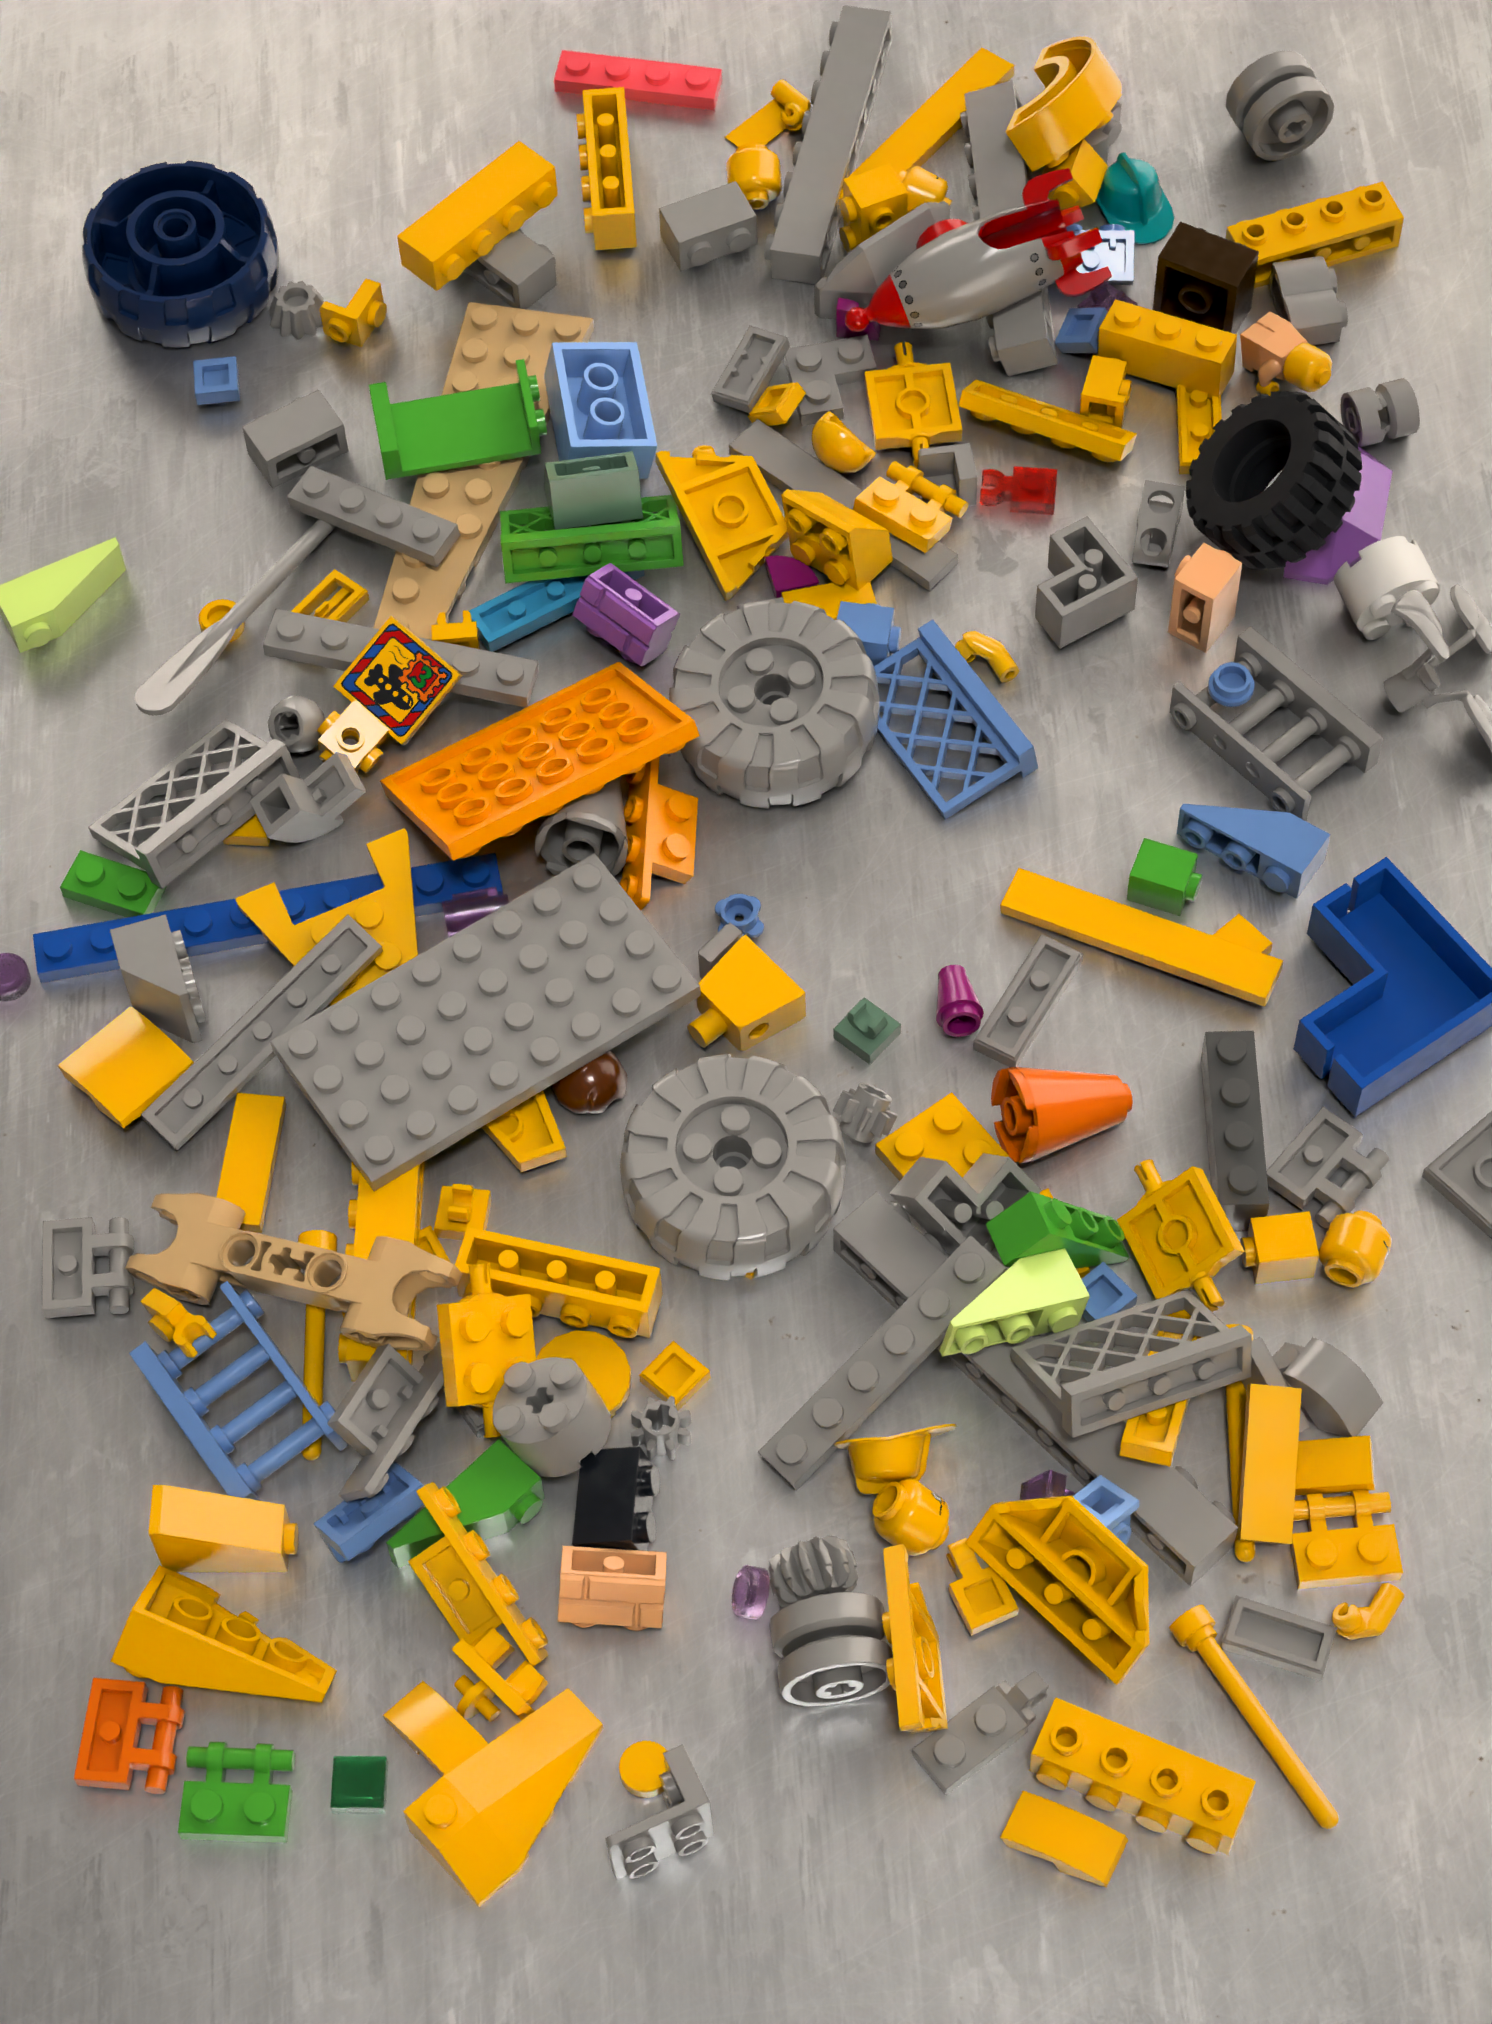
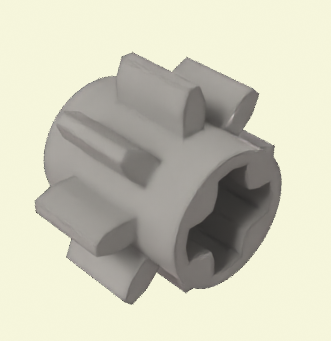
M860 1083L856 1091L851 1088L849 1092L843 1090L833 1109V1112L841 1115L839 1119L841 1120L840 1130L847 1136L863 1143H871L874 1136L881 1138L882 1134L888 1136L898 1116L889 1111L891 1108L889 1105L892 1101L891 1096L881 1089L866 1083Z
M649 1396L647 1397V1406L643 1409L642 1413L632 1411V1424L638 1428L631 1433L632 1445L640 1446L644 1444L650 1461L656 1455H667L671 1460H674L675 1451L680 1444H691V1433L685 1429V1427L691 1424V1413L689 1410L678 1413L675 1407V1397L670 1396L667 1401H655Z

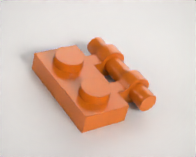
M93 1678L74 1775L77 1786L130 1790L133 1770H141L147 1772L144 1790L152 1794H164L168 1775L174 1774L177 1756L172 1752L176 1730L181 1729L183 1726L185 1710L180 1708L183 1690L174 1686H165L162 1690L160 1704L146 1703L148 1688L145 1682ZM142 1724L156 1727L152 1749L137 1748Z

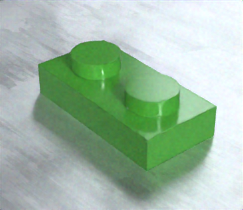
M81 850L60 886L62 895L65 898L126 918L153 913L167 888L165 886L162 889L152 883L146 871Z

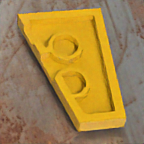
M544 1091L539 1092L481 1127L520 1172L567 1157L566 1147Z

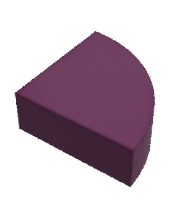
M838 297L836 337L851 338L868 335L869 340L879 341L881 327L875 321L869 322L867 328L861 332L851 331L846 326L845 315L847 311L852 307H859V303Z
M775 555L765 557V567L775 598H780L781 592L819 585L815 573L803 562L787 556Z

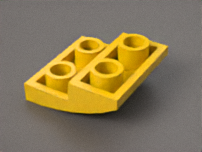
M130 1006L63 1060L58 1067L68 1081L91 1097L99 1111L124 1129L132 1121L139 1118L194 1062L163 1031Z

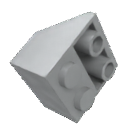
M166 914L111 929L110 933L120 970L133 1008L157 1027L191 1043L202 1041L197 1023L206 1021L181 930L171 932Z

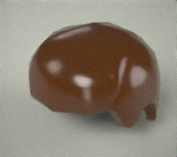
M609 1050L550 1087L560 1105L573 1113L602 1114L614 1100L624 1098L627 1088V1073L617 1056Z

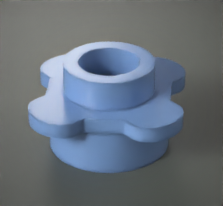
M734 894L718 901L715 905V913L720 917L721 922L718 932L726 924L732 923L742 931L743 936L746 934L751 938L759 937L764 931V924L759 920L758 916L761 902L756 897L745 894ZM735 917H743L744 919L737 921Z

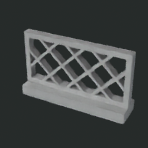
M225 719L90 825L88 829L93 838L146 870L151 882L163 889L253 817L256 813L250 800L281 773L300 778V775L286 744L276 738L267 743ZM231 738L234 740V747L214 750L226 739ZM231 761L230 768L211 771L213 764ZM200 767L199 774L180 777L188 769ZM214 785L211 789L207 791L208 786ZM197 788L194 796L176 799L177 792ZM166 794L165 801L146 804L154 796ZM174 813H179L177 816L173 818ZM162 816L161 823L142 826L143 819ZM131 821L130 829L110 832L120 823ZM145 840L143 843H141V844L138 846V842H139V841Z
M1187 1289L1012 1347L1011 1353L1012 1361L1062 1413V1428L1071 1438H1075L1251 1377L1252 1335L1242 1325L1228 1328ZM1185 1310L1191 1315V1318L1184 1319L1166 1315ZM1130 1327L1148 1329L1146 1334L1122 1330ZM1159 1331L1183 1334L1182 1339L1157 1336ZM1194 1336L1202 1337V1338H1199V1339H1197V1340L1192 1341V1339H1193ZM1088 1341L1104 1343L1102 1349L1078 1346ZM1117 1345L1136 1348L1139 1351L1137 1354L1113 1351V1349ZM1150 1351L1158 1352L1148 1356ZM1043 1356L1059 1358L1057 1364L1035 1361L1034 1359ZM1071 1360L1094 1364L1092 1370L1068 1365ZM1105 1366H1112V1367H1114V1368H1111V1369H1108V1370L1103 1371L1104 1368H1105ZM1060 1381L1069 1382V1383H1066V1384L1061 1385V1387L1059 1386Z

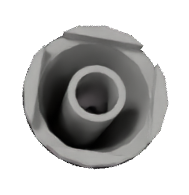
M620 777L606 783L600 791L591 795H582L564 804V807L559 812L545 816L536 833L535 852L537 856L540 853L547 861L546 868L552 874L557 875L593 853L598 856L613 876H616L624 867L628 855V840Z

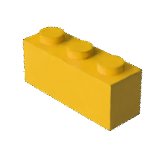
M1115 299L1099 327L1098 356L1127 361L1126 374L1177 388V385L1179 386L1180 384L1186 386L1187 392L1191 393L1193 390L1207 393L1208 398L1212 399V395L1216 397L1222 395L1234 373L1237 334Z

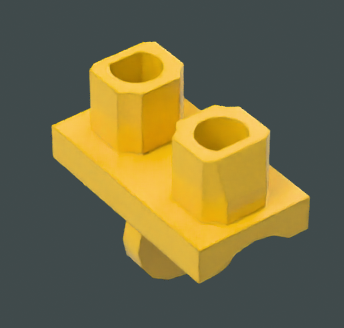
M494 1627L482 1633L470 1645L461 1638L451 1650L481 1679L474 1684L466 1675H462L454 1684V1687L463 1695L458 1703L457 1712L465 1719H470L481 1713L489 1722L494 1721L501 1712L491 1701L495 1694L521 1720L535 1711L531 1705L538 1699L548 1682L526 1660L506 1680L495 1671L515 1649Z

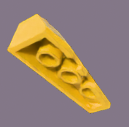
M160 1565L131 1609L110 1661L124 1667L129 1674L135 1677L149 1678L158 1683L321 1703L337 1672L336 1669L288 1638L278 1637L271 1639L260 1632L257 1627L259 1619L244 1611L237 1617L217 1604L220 1594L208 1586Z
M567 1688L446 1773L403 1811L411 1834L478 1907H481L520 1872L529 1856L530 1848L541 1829L547 1826L554 1814V1807L568 1783L572 1782L603 1730V1724Z

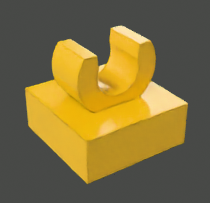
M468 610L463 611V622L447 624L445 612L438 614V624L431 625L432 641L480 649L476 621L472 622V617Z
M453 1183L452 1186L442 1185L434 1225V1232L437 1238L463 1240L467 1227L486 1230L492 1202L491 1191L474 1189L473 1185Z

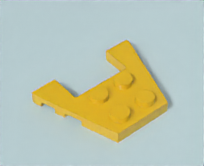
M405 828L366 844L384 888L306 921L293 925L275 882L235 898L239 910L262 932V935L273 947L278 949L292 967L346 915L352 917L382 946L383 952L328 1004V1007L418 956L409 837Z

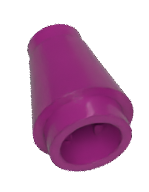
M948 965L938 973L936 1021L943 1028L944 1032L950 1036H968L980 1027L984 1011L966 974L965 968L960 965Z

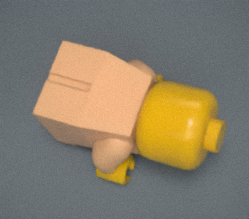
M1269 311L1240 334L1243 367L1251 372L1253 370L1258 371L1259 381L1256 391L1260 394L1271 396V392L1279 391V384L1273 381V378L1287 380L1305 392H1315L1329 381L1332 370L1330 356L1309 344L1289 321Z

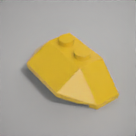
M1072 1495L998 1502L990 1506L965 1543L1116 1685L1121 1683L1149 1646L1148 1565Z

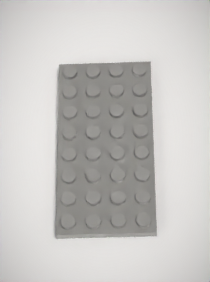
M593 853L270 1042L275 1055L373 1191H376L701 996V990L698 982L598 856Z

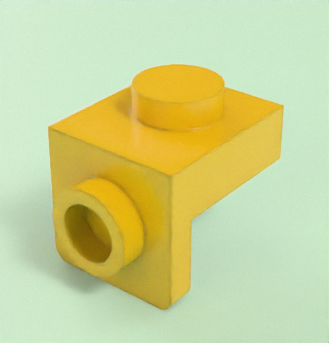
M365 278L346 308L324 301L319 308L323 331L335 341L347 342L362 348L374 328L380 327L386 316L387 306L383 301L381 283Z

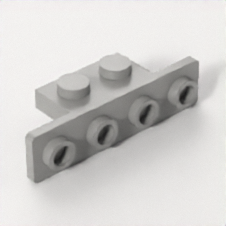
M440 1342L435 1345L419 1371L390 1344L378 1347L327 1424L362 1456V1459L339 1493V1496L346 1502L364 1497L371 1498L381 1491L389 1479L387 1471L395 1458L406 1452L413 1443V1430L419 1421L429 1415L438 1404L439 1396L437 1393L444 1384Z

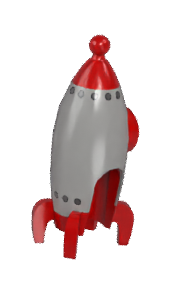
M1070 169L1054 170L1029 180L1022 192L1024 206L998 212L970 223L960 219H946L928 227L920 235L916 244V250L887 276L875 291L870 304L865 309L852 307L847 311L845 315L846 326L854 332L863 331L871 321L889 327L905 329L947 328L975 321L1003 310L1034 295L1054 282L1060 293L1067 297L1082 296L1112 278L1108 266L1087 273H1080L1076 270L1077 267L1083 264L1081 252L1103 242L1099 229L1096 227L1075 236L1073 230L1067 231L1066 227L1084 219L1079 205L1060 210L1058 199H1048L1051 191L1073 180Z

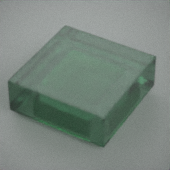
M334 1756L330 1804L332 1814L386 1813L387 1756Z

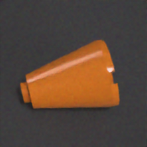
M1009 1067L997 1071L991 1093L992 1106L1000 1105L1002 1121L994 1122L1000 1146L1014 1162H1019V1164L1032 1162L1123 1123L1127 1117V1112L1131 1111L1133 1105L1129 1086L1126 1083H1122L1118 1076L1110 1074Z

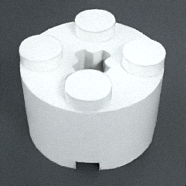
M1405 536L1386 538L1365 547L1358 552L1361 557L1360 561L1351 568L1346 561L1338 569L1334 577V584L1358 630L1363 632L1367 640L1378 639L1384 636L1390 630V627L1404 622L1407 626L1411 627L1404 619L1391 612L1393 605L1401 595L1410 590H1417L1426 598L1431 606L1440 592V585L1417 542L1412 539L1411 543H1408Z

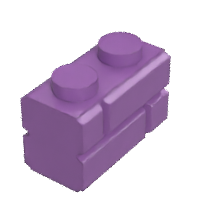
M611 563L593 572L585 579L580 592L581 597L577 600L572 615L585 624L587 630L592 635L605 639L620 650L624 659L637 663L642 667L667 650L672 637L671 632L676 627L680 613Z

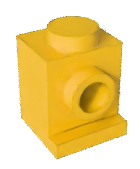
M1092 356L1081 394V415L1119 428L1123 427L1125 406L1127 407L1132 388V381L1125 379L1127 361L1117 358Z

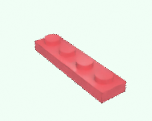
M562 50L554 77V88L556 92L583 95L582 90L624 87L625 100L715 111L722 84V69Z

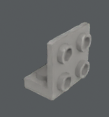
M683 1744L663 1753L666 1772L660 1774L659 1779L664 1789L662 1797L667 1810L606 1838L611 1868L616 1879L626 1875L630 1879L642 1877L653 1871L658 1866L659 1860L676 1852L679 1856L692 1854L704 1847L708 1842L707 1838L714 1835L710 1801Z

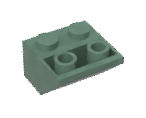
M633 451L544 463L545 496L555 530L588 527L589 525L604 523L609 525L630 523L634 519L643 518L639 470Z

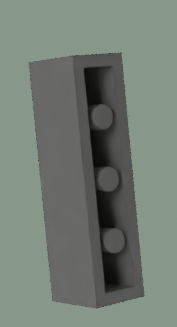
M1254 1031L1205 1032L1201 1054V1072L1210 1183L1234 1232L1248 1231L1250 1219L1267 1216L1269 1209Z

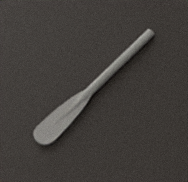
M318 520L221 620L188 642L139 687L135 693V702L138 709L144 714L154 716L172 711L216 662L230 642L235 630L337 526Z

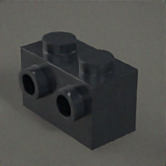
M640 1446L601 1449L596 1456L591 1451L580 1462L582 1467L579 1472L572 1545L578 1547L648 1551L649 1543H653L656 1537V1522L652 1513L653 1496H658L660 1491V1474L657 1466L652 1465Z

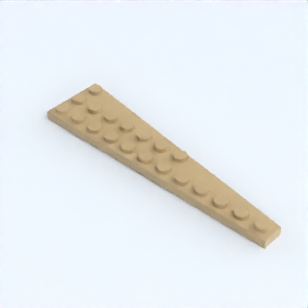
M468 302L442 395L518 383L516 360L524 359L527 375H536L540 401L533 402L535 410L543 409L547 426L550 420V407L544 374L552 342H588L594 331L593 318ZM531 456L418 475L409 505L457 524L460 536L437 567L398 551L395 552L373 628L380 629L388 618L393 616L417 637L432 640L431 625L438 624L437 617L440 612H445L447 624L449 623V614L456 600L461 599L466 589L465 582L473 566H477L500 520V511L505 510L520 480V473L526 468Z

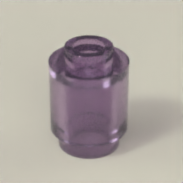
M494 886L452 894L453 899L442 901L448 938L509 903L508 895H498L497 888Z

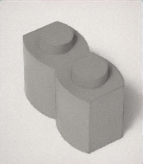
M1323 256L1272 263L1269 286L1278 315L1289 321L1311 345L1338 342L1342 327L1347 326L1348 314L1345 302L1338 301L1335 294L1337 292V277L1334 268L1327 267Z

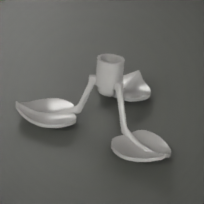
M1456 584L1450 590L1451 600L1468 630L1463 637L1448 647L1442 636L1440 621L1426 598L1417 590L1406 592L1398 598L1391 612L1409 623L1427 645L1428 649L1411 666L1384 681V689L1389 700L1400 713L1421 702L1428 709L1436 703L1455 700L1462 701L1469 717L1484 738L1492 754V711L1479 695L1472 697L1467 690L1434 695V689L1440 687V681L1434 668L1474 638H1476L1486 654L1492 653L1491 624L1478 609L1468 592L1461 585ZM1435 655V657L1432 660L1426 663L1431 657Z

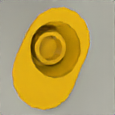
M944 1424L890 1437L848 1439L836 1442L835 1447L848 1450L858 1491L863 1494H879L891 1482H899L903 1479L919 1481L926 1471L930 1439L957 1428V1425Z

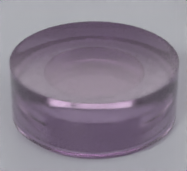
M1 953L0 1001L8 1002L20 998L27 992L31 984V975L23 958L13 953Z
M745 1565L739 1570L732 1590V1608L737 1617L757 1620L763 1614L770 1588L767 1569Z

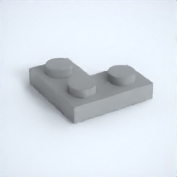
M868 335L788 349L784 356V363L790 383L798 382L806 392L797 406L801 426L815 424L828 411L835 414L839 419H844V407L838 385L864 381V371L877 370Z

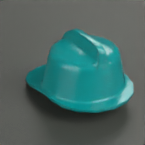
M1125 152L1120 153L1116 162L1105 172L1096 202L1109 224L1122 225L1126 231H1135L1134 243L1140 245L1156 243L1165 238L1172 230L1174 222L1172 206L1160 186L1155 168L1146 161L1129 158Z

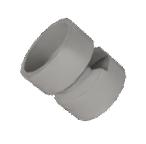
M1405 378L1378 384L1375 392L1370 387L1343 393L1341 397L1340 409L1343 426L1354 436L1360 448L1382 442L1385 435L1390 439H1395L1417 433L1419 429L1420 415L1417 399L1413 388Z

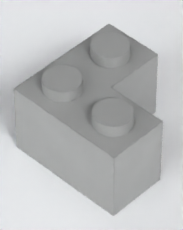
M1088 516L1050 535L1048 569L1055 577L1037 585L1035 619L1056 645L1062 648L1135 610L1138 577Z
M983 1153L963 1178L946 1161L920 1157L889 1194L927 1233L935 1237L944 1250L951 1255L970 1235L988 1252H991L995 1244L986 1227V1223L1030 1191L1039 1194L1042 1190L1010 1157Z

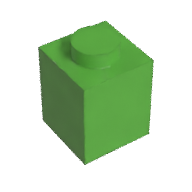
M1144 838L1129 875L1127 900L1181 916L1186 900L1195 901L1203 875L1196 873L1198 854Z

